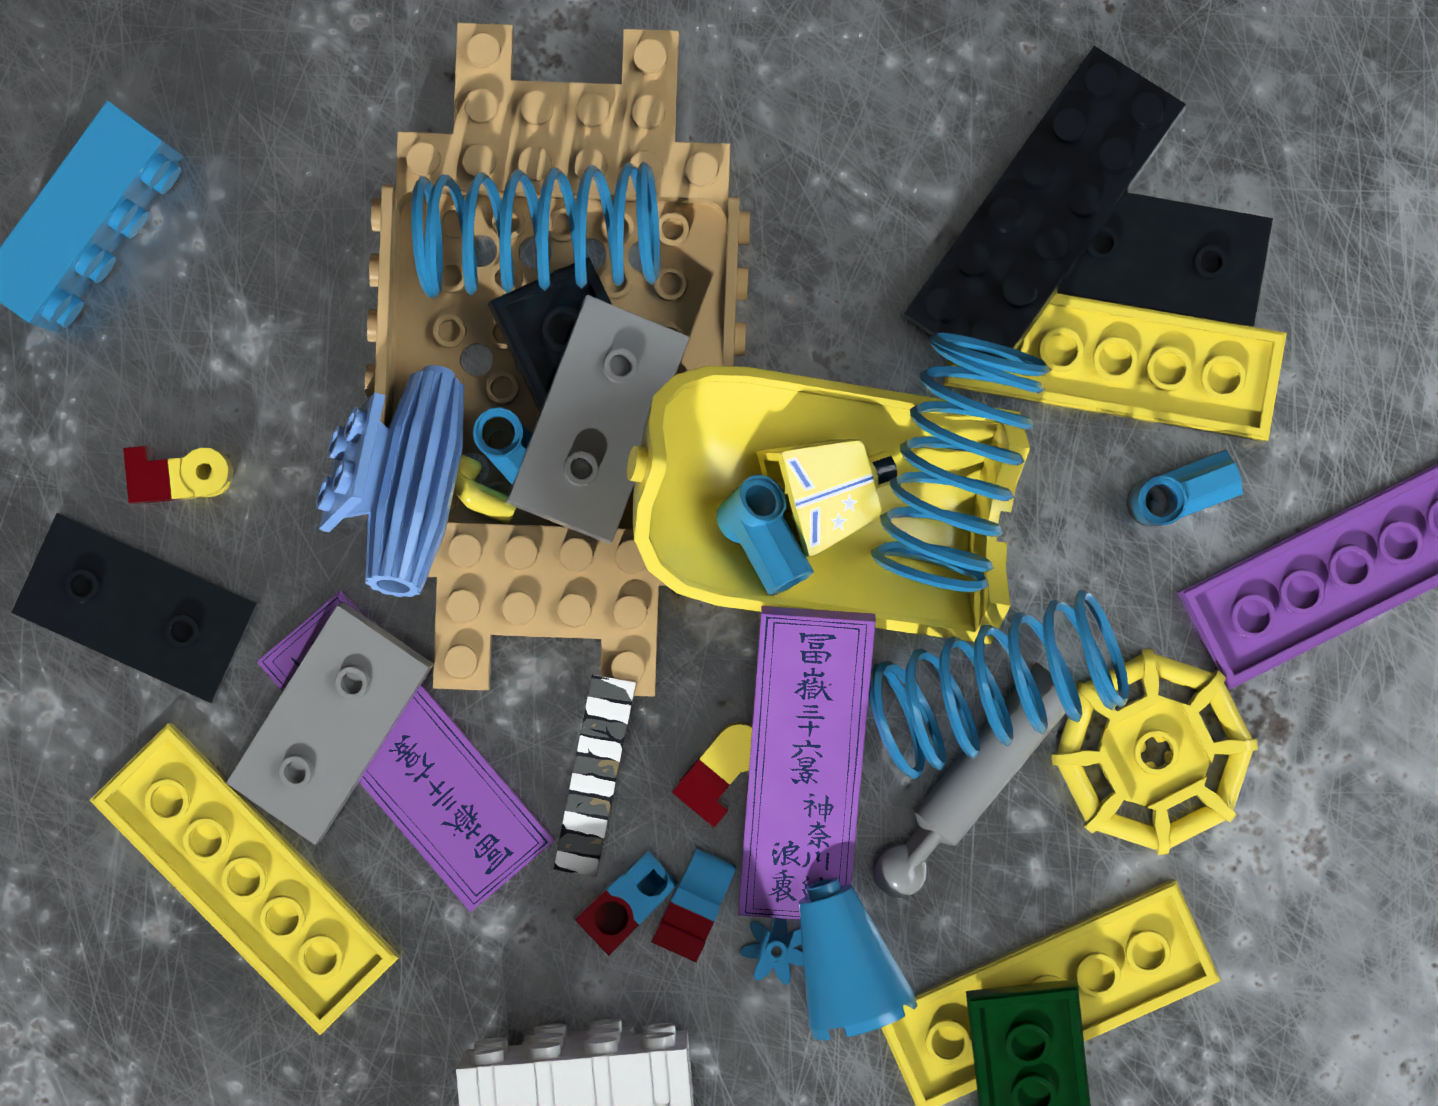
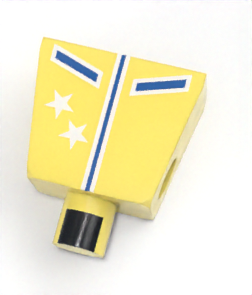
M835 439L756 452L762 475L776 481L784 491L786 509L783 516L805 556L808 557L820 553L878 519L882 509L876 489L889 485L890 480L897 477V468L892 456L886 451L867 456L865 445L860 439Z

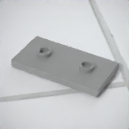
M586 295L505 503L607 544L612 543L635 483L627 479V463L630 451L633 446H640L653 395L676 375L689 336Z
M346 603L338 604L226 784L311 843L317 845L324 838L434 664Z

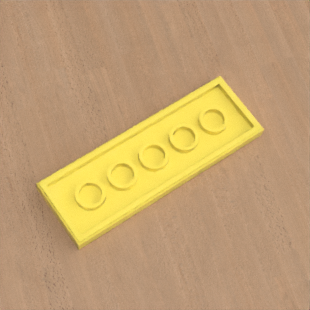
M1056 293L1016 349L1045 361L1051 372L1044 376H1029L1008 372L1041 382L1045 388L1044 391L1038 394L988 381L946 376L944 377L943 386L1265 442L1269 440L1287 333ZM947 359L946 366H959Z
M172 722L168 723L90 801L288 1004L321 1035L400 955L241 793L226 784L228 779Z
M1175 879L1166 881L915 993L917 1007L912 1009L903 1005L905 1017L881 1028L916 1106H941L977 1090L966 991L1076 979L1085 1042L1221 981Z

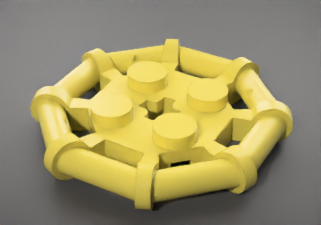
M1153 648L1141 649L1140 655L1124 662L1128 684L1130 685L1141 679L1144 695L1123 707L1114 710L1106 708L1097 694L1092 679L1085 683L1079 680L1075 686L1082 705L1083 715L1079 722H1075L1069 719V717L1067 718L1057 751L1051 754L1052 765L1058 766L1085 819L1083 827L1091 834L1099 831L1154 849L1157 855L1169 854L1170 848L1225 820L1230 823L1237 814L1234 812V808L1252 753L1258 750V739L1252 738L1224 683L1226 677L1219 670L1210 672L1155 654ZM1113 668L1109 670L1114 688L1118 691L1117 678ZM1159 678L1196 691L1187 704L1159 696ZM1209 703L1227 738L1212 740L1199 714ZM1094 709L1107 718L1105 726L1099 735V745L1097 750L1081 749ZM1151 737L1158 743L1167 741L1170 749L1163 754L1166 763L1159 767L1153 761L1143 762L1141 758V753L1146 750L1145 741ZM1215 754L1229 755L1217 792L1215 793L1205 787L1209 763H1212ZM1099 763L1112 789V792L1101 802L1082 766ZM1195 795L1206 805L1170 823L1167 809ZM1124 800L1153 809L1152 826L1115 813Z

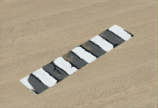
M592 674L553 870L591 877L597 876L636 682Z

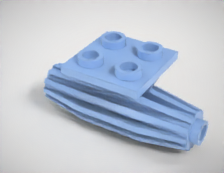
M438 365L425 366L423 370L416 371L415 374L412 373L388 428L380 421L386 395L374 392L360 409L356 407L352 409L347 423L343 427L338 425L332 434L327 453L329 458L334 459L331 477L326 476L323 479L316 499V508L323 510L319 530L330 532L343 518L368 514L365 583L370 585V588L373 590H378L386 595H394L395 597H414L421 594L445 534L463 449L464 385L455 377V373L452 370Z

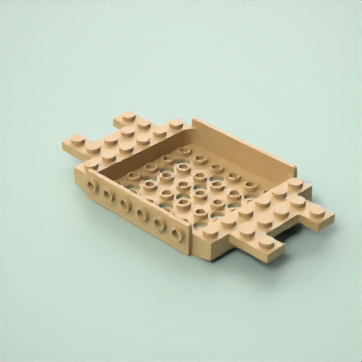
M457 23L453 134L398 132L396 187L394 185L382 184L381 198L372 199L371 228L372 231L380 232L379 254L371 253L369 261L370 287H378L377 309H369L367 316L368 342H376L375 364H367L365 395L369 398L374 392L386 395L380 421L388 428L412 373L415 374L416 371L423 370L428 365L443 366L452 370L455 373V377L464 385L462 454L478 453L482 455L488 462L489 472L481 484L508 495L512 485L476 445L473 435L475 421L483 412L500 407L514 413L532 434L540 413L522 375L516 368L514 358L488 306L491 300L507 293L501 284L499 238L491 201L484 184L481 183L476 201L474 237L479 235L490 237L496 244L497 254L489 265L477 267L478 289L473 295H470L465 291L460 223L451 193L447 186L443 187L439 202L443 241L441 292L436 298H429L420 286L413 252L411 204L415 183L420 176H426L434 186L442 174L449 175L459 186L465 201L468 187L478 172H485L496 185L502 201L505 185L509 177L515 170H522L533 183L539 201L542 184L547 173L552 167H557L569 180L575 202L577 203L580 179L589 165H595L601 170L606 179L614 207L617 178L626 163H632L638 168L642 162H646L652 168L657 196L661 254L659 278L651 285L645 280L642 272L632 268L628 260L630 249L639 242L636 191L630 175L624 211V281L619 287L613 282L605 218L595 180L592 177L587 206L586 240H597L606 250L605 262L600 268L596 269V272L612 305L689 336L676 375L707 365L734 366V355L745 356L746 322H735L736 300H747L748 267H737L738 245H749L750 212L739 211L740 197H729L730 144L675 142L679 31L624 29L622 84L512 80L513 25ZM556 179L553 185L549 213L548 243L552 252L549 260L550 274L575 263L566 207ZM518 181L516 186L511 221V252L514 271V288L511 291L538 280V270L525 266L520 259L522 244L526 240L535 237L527 198L520 181ZM424 193V197H423V237H424V249H425V225H426V215H427V201H426L425 193ZM474 344L486 346L493 356L490 370L481 376H472L466 373L461 364L464 350ZM493 418L483 428V440L490 448L504 449L514 440V427L504 418ZM631 491L613 542L610 544L517 507L510 522L503 524L470 510L453 492L445 534L428 574V577H437L433 689L490 690L492 635L601 639L600 676L636 682L633 696L655 697L659 586L667 585L648 571L634 541V491Z

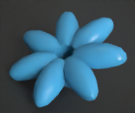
M775 918L771 932L759 922H751L750 929L759 943L742 947L740 954L750 959L761 958L755 967V980H762L774 967L781 983L789 984L791 980L789 963L804 966L803 952L795 948L802 943L801 929L786 934L787 921L783 918ZM778 946L782 950L779 954H773L771 952L772 948Z

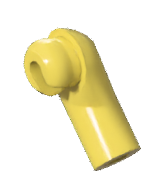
M461 454L454 493L470 510L503 524H508L516 510V507L505 503L508 495L475 481L482 470L481 463Z

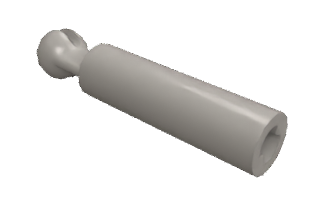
M1037 662L1030 672L1039 690L1048 719V728L1045 734L1036 732L1030 725L1015 688L1005 700L1014 732L1012 744L1008 747L1001 744L996 738L989 722H987L978 733L980 741L978 756L971 758L963 751L914 810L919 828L906 844L888 846L878 854L874 863V880L876 885L889 896L896 898L908 897L921 889L926 879L927 868L925 860L939 843L956 846L1065 714L1051 673Z

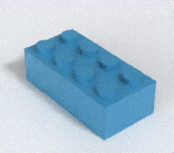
M107 100L1 245L0 303L29 324L56 332L60 325L64 328L68 327L81 312L84 301L80 298L92 281L95 283L101 282L113 268L117 259L113 252L126 236L128 239L133 238L147 221L149 212L145 209L157 192L161 195L165 194L176 182L181 173L178 163L184 156Z

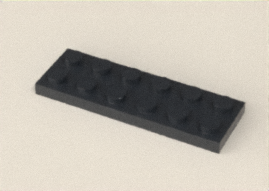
M1093 46L904 312L905 318L931 336L936 333L958 334L1017 349L1186 111V104L1098 47ZM974 350V351L981 352V353H984V354H987V355H991V356L1003 358V357H1000V356H997V355H994V354H990V353H986V352Z

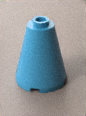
M828 878L807 886L808 895L799 900L808 1026L813 1039L831 1040L828 1029L841 1027L844 1028L846 1037L860 1035L905 1017L903 1005L915 1009L917 1002L914 991L852 885H840L838 878Z

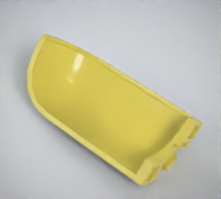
M708 365L674 375L653 395L640 446L632 447L627 463V479L635 482L633 533L634 541L648 571L677 594L716 606L761 612V606L872 613L875 614V628L942 638L956 636L963 641L970 642L975 641L982 625L990 624L999 629L1011 606L1006 573L1007 543L997 541V537L971 532L939 520L901 517L892 518L891 522L907 534L928 544L955 548L989 559L994 569L988 572H981L988 581V587L977 592L943 589L899 576L884 569L874 561L871 556V550L883 543L896 542L898 540L893 538L884 529L879 517L820 553L810 557L806 556L814 573L787 591L774 596L773 594L768 595L742 545L725 537L719 529L716 520L720 504L742 482L750 476L762 475L756 452L765 449L835 439H860L865 445L867 456L881 451L888 452L896 464L897 476L906 472H923L912 466L900 452V444L914 437L935 436L921 429L910 416V409L923 402L948 401L758 368ZM998 409V410H1003V411H1007V412H1011V413H1015V414L1021 415L1020 412H1017V411H1011V410H1005V409ZM944 412L921 413L923 417L941 428L978 443L1017 452L1026 461L1030 446L1025 429L970 415ZM911 448L915 455L939 468L958 476L977 479L1008 488L1013 496L1015 495L1016 485L1025 464L1023 462L1018 466L1010 465L971 452L946 448ZM923 482L901 483V487L905 491L942 510L976 516L997 524L999 523L1001 511L1010 513L1012 511L1014 498L1009 501H1000L950 485ZM890 484L876 489L882 509L881 515L893 508L909 506L894 494ZM884 555L893 561L922 572L945 578L974 581L972 578L936 564L900 556ZM992 635L985 636L984 644H992L995 637Z

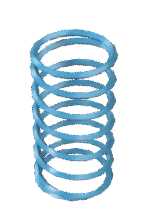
M642 162L638 168L632 163H626L617 178L614 207L606 179L601 170L595 165H589L580 179L577 203L575 202L569 180L557 167H552L547 173L542 184L539 201L533 183L522 170H515L509 177L505 185L502 201L496 185L485 172H478L468 187L465 201L459 186L449 175L442 174L434 186L426 176H420L413 189L411 228L415 266L423 292L429 298H436L441 292L443 241L439 202L444 186H447L451 193L460 223L465 291L470 295L477 291L478 276L474 246V219L481 183L484 184L496 221L502 288L507 293L514 288L511 221L514 195L518 181L522 184L532 219L537 249L539 286L546 291L551 285L548 234L551 195L555 179L558 181L569 221L575 262L576 284L582 289L587 284L586 220L592 177L595 180L603 208L613 282L619 287L624 281V211L629 175L636 191L637 229L642 270L645 280L651 285L654 284L659 278L660 233L656 188L651 166L646 162ZM424 193H425V197H426V201H427V215H426V225H425V249H424V237H423V197H424Z
M936 333L930 337V343L934 350L959 366H934L920 373V380L923 385L933 394L948 402H923L910 409V416L921 429L935 437H914L900 444V452L912 466L923 472H906L890 480V487L894 494L909 506L893 508L880 515V522L884 529L898 541L886 542L872 549L871 556L881 567L899 576L943 589L977 592L989 586L986 577L981 573L994 569L989 559L967 551L923 542L897 528L891 522V519L901 517L935 519L961 529L991 537H998L1004 533L1001 526L976 516L942 510L905 491L901 487V483L923 482L950 485L1000 501H1009L1014 496L1011 490L1000 485L958 476L939 468L915 455L911 448L932 447L966 451L1017 466L1025 461L1021 454L978 443L941 428L927 420L921 413L944 412L970 415L995 420L1027 430L1035 425L1029 417L998 410L971 400L936 383L931 377L946 376L988 381L1039 394L1045 390L1041 382L1008 372L1029 376H1044L1051 371L1045 361L1016 349L958 334ZM974 350H978V351H982V352L994 354V355H997V356H1000V357H1003V358H999V357L987 355V354H984V353H981V352H977V351H974ZM884 555L900 556L936 564L972 578L974 581L945 578L922 572L893 561Z
M1078 590L1074 609L1058 599L1051 600L1043 617V625L1025 612L1015 613L1008 630V636L990 624L982 625L974 641V648L956 636L947 638L940 653V660L924 649L913 650L906 666V671L890 661L873 665L869 688L871 708L881 739L899 770L907 776L916 779L922 774L925 757L931 766L938 770H942L946 763V750L936 718L925 696L915 682L916 663L922 659L928 661L940 675L941 691L946 712L961 749L971 758L978 756L980 741L975 722L958 684L950 673V650L955 647L960 648L974 664L981 701L996 738L1007 747L1012 744L1014 732L1010 715L997 683L984 660V639L988 635L994 636L1010 657L1016 690L1030 725L1036 732L1045 734L1048 728L1045 707L1033 676L1020 654L1019 625L1021 623L1028 624L1045 646L1051 677L1065 713L1069 719L1075 722L1080 721L1083 714L1078 691L1055 642L1054 612L1057 610L1064 613L1080 636L1087 666L1103 705L1110 710H1114L1116 705L1119 707L1125 706L1129 697V684L1122 654L1110 623L1093 595L1085 590ZM1085 603L1095 617L1106 642L1116 674L1119 694L1114 688L1104 658L1091 635ZM882 676L886 678L894 690L905 714L914 746V768L909 766L900 753L885 718L881 694ZM899 679L905 684L906 691ZM959 713H960V715H961V718H962L963 724H964V726H965L966 732H965L964 727H963V725H962V722H961ZM922 716H923V718H924V720H925V722H926V724H927V727H928L930 736H931L932 741H933L934 749H933V747H932V745H931V743H930V740H929V738H928V735H927V732H926V729H925V726H924V723H923V720H922Z

